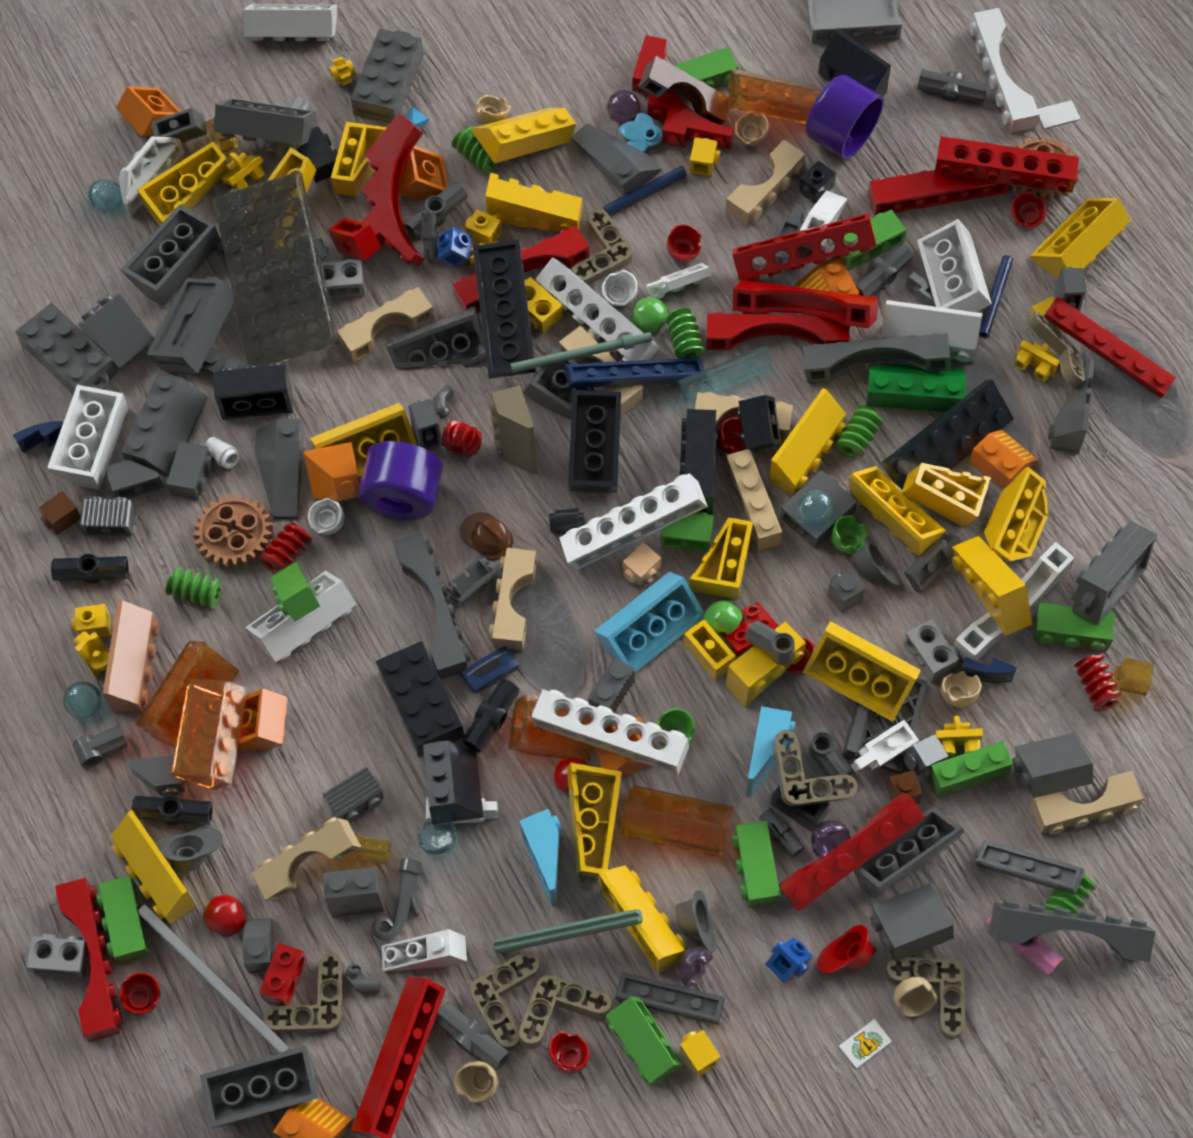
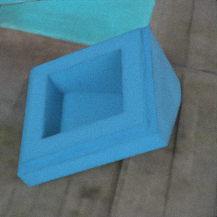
M413 107L404 115L419 129L429 121L428 117Z

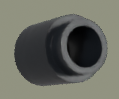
M578 508L555 510V513H549L551 533L557 532V535L566 534L570 529L584 526V513H579Z

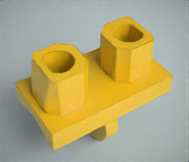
M232 152L228 155L231 162L226 165L229 172L220 179L224 184L230 185L232 189H239L243 192L248 188V184L244 180L247 174L255 181L265 175L261 166L264 161L261 156L255 157L251 154L247 157L244 152L238 156Z
M1023 340L1019 346L1014 366L1023 371L1029 365H1032L1036 368L1034 377L1041 382H1045L1050 376L1054 378L1057 374L1060 360L1054 358L1056 354L1049 350L1050 346L1046 343L1043 346L1036 342L1032 345Z
M83 631L73 640L77 645L74 648L90 672L97 677L102 670H107L109 651L95 632L89 635L86 631Z
M953 716V723L944 724V730H937L935 735L947 752V758L955 756V746H964V754L980 749L983 730L982 728L970 729L969 722L961 723L959 716Z

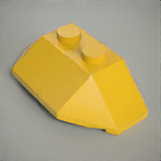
M1029 467L1025 468L1001 492L984 531L990 548L1008 562L1032 556L1048 518L1047 497L1044 489L1046 488V481Z

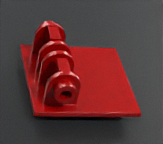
M759 602L741 610V622L732 633L722 632L733 646L732 652L736 657L742 656L754 646L745 640L748 628L753 622L758 620L773 630L779 627Z

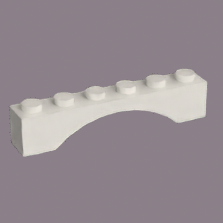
M1000 8L973 13L972 23H969L970 34L976 39V50L978 54L981 53L983 58L982 66L984 71L988 72L990 88L994 89L996 93L995 100L997 106L1001 107L1004 125L1008 126L1010 133L1036 128L1040 114L1033 96L1024 92L1011 80L1001 62L999 46L1003 40L1006 24Z
M1057 542L1036 561L1021 579L1027 587L1030 609L1072 567L1075 557ZM988 612L973 622L955 640L954 647L963 661L966 657L978 661L1004 636V633Z

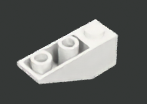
M825 191L809 212L800 231L836 222L847 202V198ZM825 239V240H823V241L821 242V244H822L823 246H824V244H825V242H826L827 239ZM802 245V247L811 250L808 245Z
M449 929L381 946L383 972L438 968L467 962L465 936Z

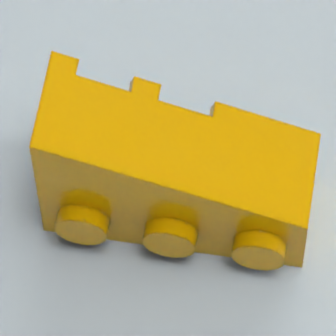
M921 463L907 475L901 494L964 528L978 518L991 477L983 476L981 478L971 476L968 472L957 473L950 471L949 468Z

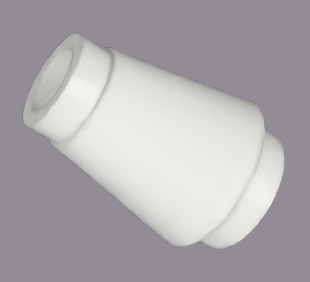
M210 437L206 441L205 446H208L210 454L220 467L230 469L237 464L239 454L235 447L216 437Z

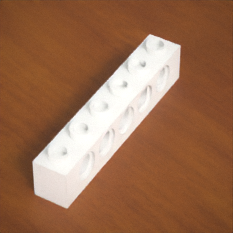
M552 257L535 279L550 295L553 294L557 298V301L563 305L565 311L569 308L574 312L572 317L582 325L584 323L589 325L591 328L588 331L596 338L600 339L602 337L608 342L621 339V336L628 334L632 336L644 334L555 258ZM566 282L565 289L560 291V285ZM582 296L581 304L576 306L577 298ZM599 310V316L593 320V313ZM615 324L616 329L614 333L609 334V328ZM652 341L634 345L632 349L624 350V348L612 350V352L616 354L619 351L624 356L622 358L623 361L650 360L660 347Z
M691 474L680 475L673 482L658 486L645 496L635 497L630 503L622 507H615L608 514L593 518L580 528L570 529L559 539L568 564L579 570L708 506L699 482ZM679 495L678 500L672 503L674 497ZM657 506V509L651 513L652 508ZM635 516V520L629 524L630 519ZM614 527L613 531L607 535L609 529ZM592 537L591 542L586 545L587 540Z
M542 689L531 716L534 726L677 775L689 749L688 738L681 732L662 730L659 725L652 722H647L646 724L638 722L635 717L628 714L617 715L607 707L598 706L597 708L589 705L587 701L581 698H574V700L567 698L557 690L549 692ZM560 710L569 711L565 717L557 716ZM584 718L593 719V722L589 725L581 724ZM609 726H616L618 728L614 733L605 732V729ZM633 734H639L642 736L641 739L636 742L629 740V737ZM658 742L666 744L665 748L661 750H656L653 746Z

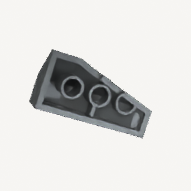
M589 123L571 137L572 141L623 196L643 186L661 172L659 166L646 153Z
M475 306L453 314L386 345L395 368L423 367L424 365L447 366L448 364L470 365L486 359L482 322Z
M553 347L548 355L560 353L561 351ZM574 360L539 367L523 393L540 405L571 420L573 390L596 391L595 388H570L564 368L566 364H576Z
M1089 359L1084 368L1085 381L1071 390L1056 417L1055 424L1049 426L1047 439H1051L1050 449L1073 453L1080 452L1088 427L1089 401L1092 393L1090 388L1093 380L1095 359Z
M277 419L258 429L256 433L255 454L273 519H298L305 438L304 428L300 419Z

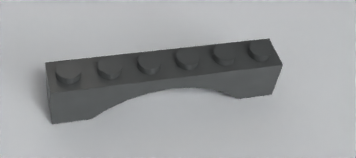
M948 333L804 346L807 383L832 381L838 375L853 367L876 361L906 363L926 373L951 371Z
M422 532L393 541L402 572L413 578L425 589L436 608L437 627L430 652L440 680L461 673L467 668L466 662L470 661L466 646L461 647L459 640L463 639L459 625L454 626L451 619L455 618L452 604H446L444 597L448 596L444 582L439 583L437 576L441 574L437 561H431L430 555L433 554L430 541H424Z
M1004 900L1003 903L994 902L988 934L995 940L1022 944L1046 932L1078 930L1105 940L1124 959L1150 962L1156 931L1147 925L1148 922L1144 920L1131 919V922H1125L1118 916L1106 915V918H1098L1096 914L1087 911H1081L1080 915L1071 914V910L1055 907V911L1045 910V906L1038 904H1029V907L1019 906V902Z

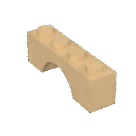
M783 140L770 153L769 168L773 174L772 177L760 185L740 184L726 199V212L746 226L753 220L756 221L761 216L763 209L767 205L771 206L776 200L777 195L789 187L791 180L796 175L800 176L806 167V154L786 140Z
M419 287L408 290L393 301L385 302L380 308L365 313L358 320L343 325L341 329L337 330L339 342L352 362L355 363L374 352V339L383 328L394 324H401L415 330L434 320L433 307Z
M579 326L559 341V351H569L598 343L590 331L586 332ZM610 351L573 359L576 364L617 362L612 358ZM642 384L607 386L605 388V391L621 392V416L643 400Z
M697 392L695 409L716 410L717 432L725 420L739 418L738 401L745 399L735 395L721 396L712 392ZM775 402L781 441H785L789 436L793 405H788L785 402Z
M750 449L726 455V471L732 487L738 491L742 499L748 521L753 522L752 538L757 551L781 545L782 530Z
M507 548L505 557L501 556L500 571H503L502 579L498 578L496 584V593H499V599L494 601L492 615L496 616L495 624H490L489 638L493 640L494 648L505 646L509 650H524L527 630L526 618L513 610L511 600L519 589L534 584L537 566L536 551Z
M1128 771L1108 777L1103 786V795L1092 803H1075L1068 800L1060 792L1035 797L1031 803V809L1040 833L1049 832L1050 835H1054L1064 831L1066 827H1083L1091 820L1105 821L1112 818L1113 814L1123 812V814L1133 813L1138 810L1143 801V796L1133 771Z
M336 817L331 818L323 823L322 829L302 836V841L295 846L289 845L280 850V855L276 858H269L258 864V869L253 871L252 875L265 900L277 901L296 889L298 869L309 856L323 853L330 859L341 861L360 849L361 845L348 821L340 818L337 819Z

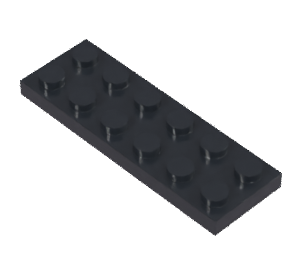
M511 240L473 246L489 379L535 373L536 368L512 373L510 365L511 363L535 358L520 241Z
M986 379L881 463L890 479L903 490L907 475L921 463L951 470L970 455L973 449L989 433L1001 430L1014 418L993 379Z

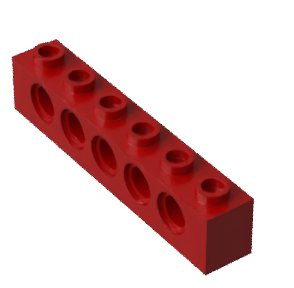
M941 136L934 172L944 175L964 176L969 179L977 178L990 182L1010 183L1015 186L1023 185L1036 189L1072 193L1077 179L1079 157Z
M870 213L736 247L733 248L732 256L739 281H754L761 275L768 274V276L780 274L781 270L791 268V270L803 268L804 264L807 263L820 264L826 262L827 258L830 257L844 258L849 256L850 252L857 250L859 252H867L872 250L873 246H877ZM848 233H854L857 238L849 242L845 240L844 236ZM825 239H831L834 245L827 248L821 242ZM802 245H808L811 251L809 253H801L798 248ZM785 251L789 256L786 259H779L776 253ZM762 257L766 262L763 265H757L753 259Z

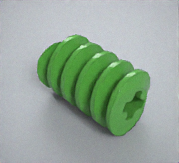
M469 127L457 133L452 140V147L457 149L460 154H463L478 169L482 170L484 174H490L497 167L498 163L492 161L472 133V128L474 127Z
M679 308L670 312L666 317V322L675 356L679 359L701 357L705 353V349L701 347L703 341L700 339L699 326L695 323L696 316L691 314V309Z
M859 404L857 410L853 413V417L849 420V424L846 425L844 432L840 435V440H837L835 443L837 450L842 455L851 458L856 455L864 456V449H868L870 446L868 441L874 439L873 434H876L879 431L878 426L883 424L882 418L872 408Z
M179 566L176 572L170 575L165 593L167 595L173 594L175 598L182 596V599L185 601L191 599V602L195 604L200 602L204 607L210 605L211 609H215L221 596L220 579L216 577L213 583H210V575H206L201 580L200 572H197L193 578L191 569H188L185 575H183V568Z
M1084 874L1076 895L1054 889L1052 896H1049L1046 900L1047 904L1043 906L1046 907L1045 910L1055 911V907L1071 910V914H1079V910L1075 905L1084 907L1085 902L1080 897L1089 899L1091 895L1086 889L1095 891L1096 885Z

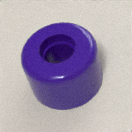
M839 75L835 77L821 91L809 112L806 121L807 136L845 160L851 158L865 144L877 125L884 106L883 96L850 76Z
M395 441L376 443L368 449L359 486V498L370 510L385 517L398 520L425 518L433 512L443 463L432 452L413 444Z

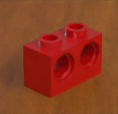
M281 943L277 944L259 991L263 1001L278 1006L290 1005L307 961L303 950Z

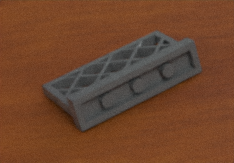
M917 678L914 685L919 686L918 694L911 698L908 695L903 705L907 704L912 712V716L906 719L905 722L909 723V727L913 732L928 682ZM856 702L842 750V756L847 760L852 758L858 759L861 757L859 751L862 749L863 744L872 741L893 726L888 728L881 715L874 712L875 715L871 716L872 710ZM898 712L896 719L898 722H901L903 718ZM877 718L883 731L873 735L868 724L869 721ZM903 753L898 755L900 758L898 766L887 762L880 768L897 774L903 773L905 766L904 759L901 756Z

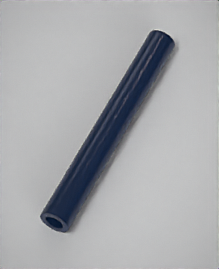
M680 166L603 206V209L610 216L686 177V170L683 166Z
M1004 255L1001 259L989 296L992 304L986 307L980 324L979 336L981 338H988L1014 260L1009 255Z

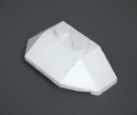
M151 137L140 151L134 154L132 161L127 167L121 170L118 179L123 204L130 218L133 217L142 205L137 189L173 167L184 153L180 139L176 137Z

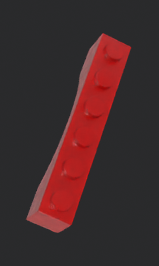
M576 226L564 229L556 236L543 239L538 244L521 250L524 273L544 268L552 257L560 261L568 269L590 257L589 245ZM476 273L467 278H461L452 284L454 297L461 309L464 311L475 306L477 312H480Z
M746 280L740 281L733 288L732 311L809 314L828 318L846 326L867 329L877 321L878 297Z
M723 312L707 313L706 350H731L747 340L768 335L791 336L811 344L850 342V326L815 315H795L792 313L784 315H772L770 313L748 314L744 312L737 314H725Z
M902 793L885 805L863 828L844 843L818 860L798 869L778 884L779 889L791 906L800 911L926 817L912 797Z
M87 878L56 885L59 910L66 919L81 931L90 953L91 973L89 986L78 1010L83 1036L88 1042L120 1034L119 1025L123 1024L120 1009H115L114 999H117L118 995L115 984L110 983L109 974H113L110 959L105 958L104 950L107 949V940L105 934L100 932L99 925L102 924V914L100 909H96L95 906L98 894L96 886L91 885Z

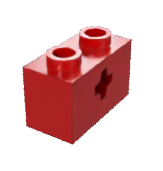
M344 217L328 229L332 241L340 254L367 260L374 255V252L381 248L371 225L368 223Z

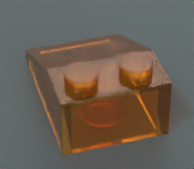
M526 694L515 701L508 749L536 756L563 759L575 756L585 761L590 760L592 745L534 726L531 716L539 699L538 696ZM560 710L557 716L565 717L569 711ZM584 718L581 724L589 725L593 722V719Z

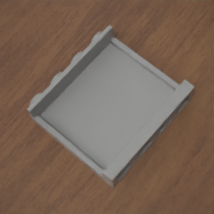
M807 0L812 44L829 43L838 29L855 41L900 38L902 20L901 17H898L896 0Z

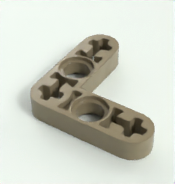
M595 209L589 213L588 226L604 250L577 263L572 268V272L576 276H578L579 272L586 274V277L582 275L578 277L587 285L628 265L632 260L630 244L608 213L602 209ZM597 218L599 221L602 220V225L604 228L601 229V224L598 221H595L594 219ZM611 233L616 236V239L607 241L604 239V236ZM618 252L626 253V256L618 255ZM604 260L608 263V266L606 268H598L596 263Z
M1035 311L1026 319L1028 326L1059 355L1063 378L1070 386L1076 388L1085 381L1080 351L1041 313Z
M782 730L774 737L772 746L782 799L787 805L802 806L850 799L856 793L857 782L850 775L805 779L799 742L795 733L790 730ZM785 737L786 741H791V744L787 747L788 756L782 758L781 755L786 753L785 745H780L779 742ZM784 762H793L796 766V773L793 775L787 774L783 769ZM843 781L845 785H850V789L846 794L843 789L835 790L833 792L834 796H832V787L840 786ZM815 784H822L825 787L826 795L824 797H818L814 794L813 786ZM805 785H807V794L799 795L796 800H794V796H789L788 792L792 790V787H794L796 792L804 791L806 789Z
M526 951L477 978L470 986V995L495 1040L506 1050L515 1049L519 1045V1029L500 996L538 974L540 961L533 952ZM524 960L534 961L532 964L533 969L523 968L519 971L521 977L517 978L516 971L512 966L516 965L518 970L524 966ZM504 971L510 972L513 976L512 981L506 985L498 982L499 974ZM478 986L489 988L486 990L487 997L490 1000L487 1004L481 994L475 995L478 992ZM493 1007H498L503 1011L502 1017L497 1021L490 1020L487 1016L488 1011ZM504 1023L510 1034L515 1033L513 1041L510 1043L508 1040H501L504 1038V1034L499 1026H502Z
M330 952L323 955L319 960L317 1005L270 1007L264 1013V1023L275 1033L331 1032L338 1029L342 1024L344 966L340 956ZM330 960H334L335 964L338 965V967H333L334 979L329 978V971L327 967H324L329 965ZM333 985L338 989L337 995L330 999L324 997L323 991L325 987ZM327 1005H332V1014L334 1017H337L332 1019L331 1024H327L326 1020L323 1019V1017L328 1016ZM288 1012H291V1026H288L287 1020L278 1021V1025H274L270 1021V1019L275 1017L276 1013H279L281 1018H289ZM301 1012H307L310 1014V1021L306 1025H298L296 1023V1016Z
M905 957L895 961L892 958L888 962L885 972L887 978L896 984H900L903 980L910 978V972L903 971L901 976H896V972L891 971V969L895 968L896 964L900 965L902 970H909L910 964L914 965L912 975L913 977L920 978L922 977L917 972L919 966L927 965L931 968L932 975L924 979L931 985L939 986L940 1032L946 1038L954 1039L959 1037L965 1027V980L962 964L953 959ZM937 966H941L939 970L941 972H946L949 967H953L954 972L959 974H956L954 979H951L949 974L941 973L940 979H937ZM949 992L957 994L959 1003L954 1006L948 1005L944 999L945 994ZM950 1012H955L954 1024L959 1025L954 1032L950 1031L949 1026H945L950 1020Z
M552 975L541 977L536 984L520 1026V1044L526 1049H535L541 1045L555 1006L596 1019L605 1018L611 1009L609 995L603 991ZM548 985H552V990L549 991L546 1000L543 998L544 988H547ZM570 992H577L581 995V999L578 1002H570L566 996ZM586 996L589 997L587 1006L584 1005ZM598 1001L603 1002V1006L600 1009L595 1008V1004ZM539 1006L544 1007L547 1010V1014L544 1017H536L532 1013L533 1009ZM532 1024L537 1025L535 1036L531 1040L527 1039V1034L531 1032Z

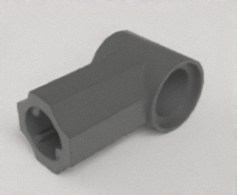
M758 620L750 625L745 635L747 642L771 655L773 661L777 664L786 665L793 661L795 640L790 634L778 633ZM786 647L788 648V650L782 651L778 648Z
M119 725L94 736L91 734L83 735L72 743L82 768L93 767L99 764L104 756L128 746Z
M826 732L816 733L809 746L810 756L819 762L828 776L852 774L853 769L834 745L833 737ZM822 742L827 745L828 749L825 751L818 750L815 744Z

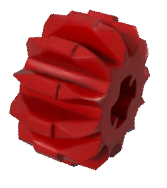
M462 421L447 423L441 434V444L448 451L461 456L472 457L476 455L482 445V433L476 427H472Z

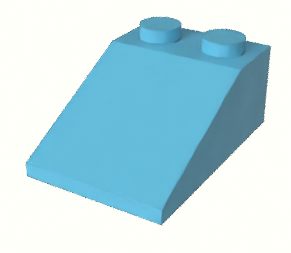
M761 706L746 796L751 797L776 766L772 746L773 739L782 730L794 732L796 722L791 721L792 712ZM783 737L779 743L780 745H785L786 749V746H789L791 741H786L785 737Z
M546 809L520 820L519 823L523 842L551 905L554 906L557 904L559 839L563 837L560 831L562 828L557 816H551L549 809Z

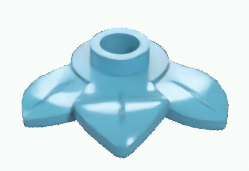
M643 113L636 115L635 122H626L619 127L620 134L629 140L627 144L642 152H645L648 147L659 145L663 137L661 129L654 125L653 119ZM654 133V136L647 137L648 134Z

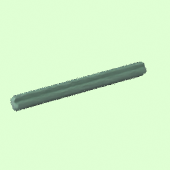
M639 909L498 938L494 940V948L496 953H504L637 925L643 922L642 912Z

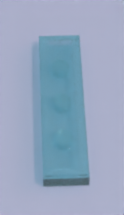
M762 346L681 379L678 382L684 401L689 404L696 401L697 392H719L773 369L767 347Z

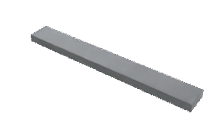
M145 904L138 910L142 920L276 1053L290 1050Z

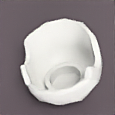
M626 270L613 274L610 273L602 284V296L612 306H627L637 295L638 282L634 275Z
M329 498L315 502L310 507L307 516L310 527L321 535L336 533L342 528L345 520L344 510L341 505Z

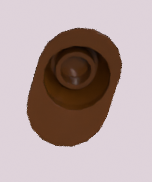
M473 513L466 517L462 523L461 533L464 540L487 559H501V556L505 557L506 549L513 547V536L509 529L489 513Z

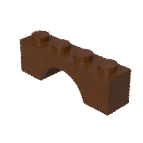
M658 56L654 57L646 65L639 84V88L657 98L666 92H677L690 101L695 113L718 125H722L726 121L733 100Z

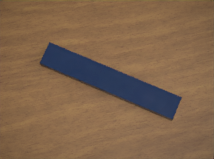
M700 358L566 364L564 368L570 388L705 381L706 378Z

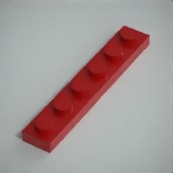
M1058 296L1044 314V317L1050 323L1160 398L1165 395L1176 378Z

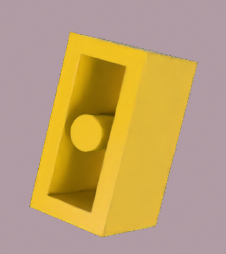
M702 620L684 633V646L715 682L727 674L728 666L735 661L736 656L705 620Z

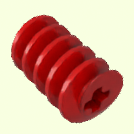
M294 522L286 524L283 527L284 531H280L277 534L278 538H274L271 541L272 546H267L265 553L259 555L261 563L274 574H277L279 569L283 570L286 568L285 562L289 564L294 563L290 556H300L297 548L306 549L303 540L309 543L312 542L308 533Z
M1092 655L1074 664V667L1078 668L1077 675L1082 677L1081 684L1086 686L1085 692L1090 695L1089 701L1094 704L1093 710L1095 712L1112 708L1118 703L1116 698L1122 694L1120 690H1112L1118 685L1116 681L1108 682L1114 675L1111 672L1104 673L1110 667L1109 664H1100L1105 659L1104 655Z

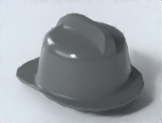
M865 537L864 546L851 556V562L861 577L870 581L886 578L896 586L902 585L901 578L896 569L882 555L876 544L869 537Z
M204 827L169 837L161 844L160 852L165 858L169 859L173 870L191 871L198 868L206 855L214 852L221 845L223 837L219 830Z
M698 890L695 891L693 899L676 905L678 929L687 938L701 939L708 952L714 953L716 941L709 920L707 902L703 893Z

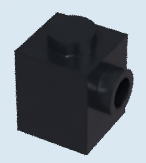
M817 161L801 177L799 191L804 197L817 203L825 191H830L834 187L836 173L820 161Z

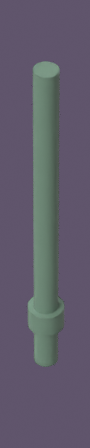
M650 332L635 336L628 334L621 336V339L511 363L512 373L621 348H624V350L632 349L634 345L652 342Z

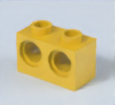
M529 277L525 281L527 299H531L527 301L530 326L532 329H538L544 334L563 318V305Z

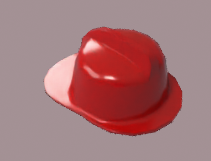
M860 924L853 926L842 936L828 944L819 954L817 968L822 973L829 974L843 967L852 970L864 967L877 951L876 947L868 939V929Z

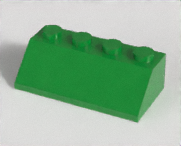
M870 362L868 365L866 406L946 412L965 397L966 376L964 369L951 368V371L926 373L912 365Z

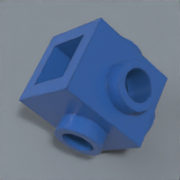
M452 227L442 233L438 239L437 259L454 268L468 261L472 248V236L456 227Z
M795 938L787 942L782 940L772 949L773 955L765 965L785 983L794 976L800 978L809 969L807 963L813 955L802 942L797 941Z

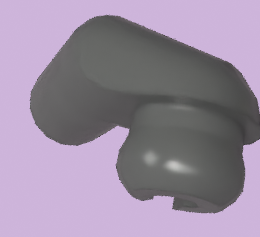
M445 385L432 400L436 415L438 414L441 419L446 418L450 414V409L446 407V401L454 394V390L448 385Z
M351 964L347 967L345 977L355 991L380 993V979H367L357 964Z

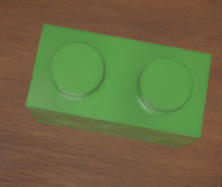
M696 512L663 528L661 531V547L708 552L711 544L714 515Z

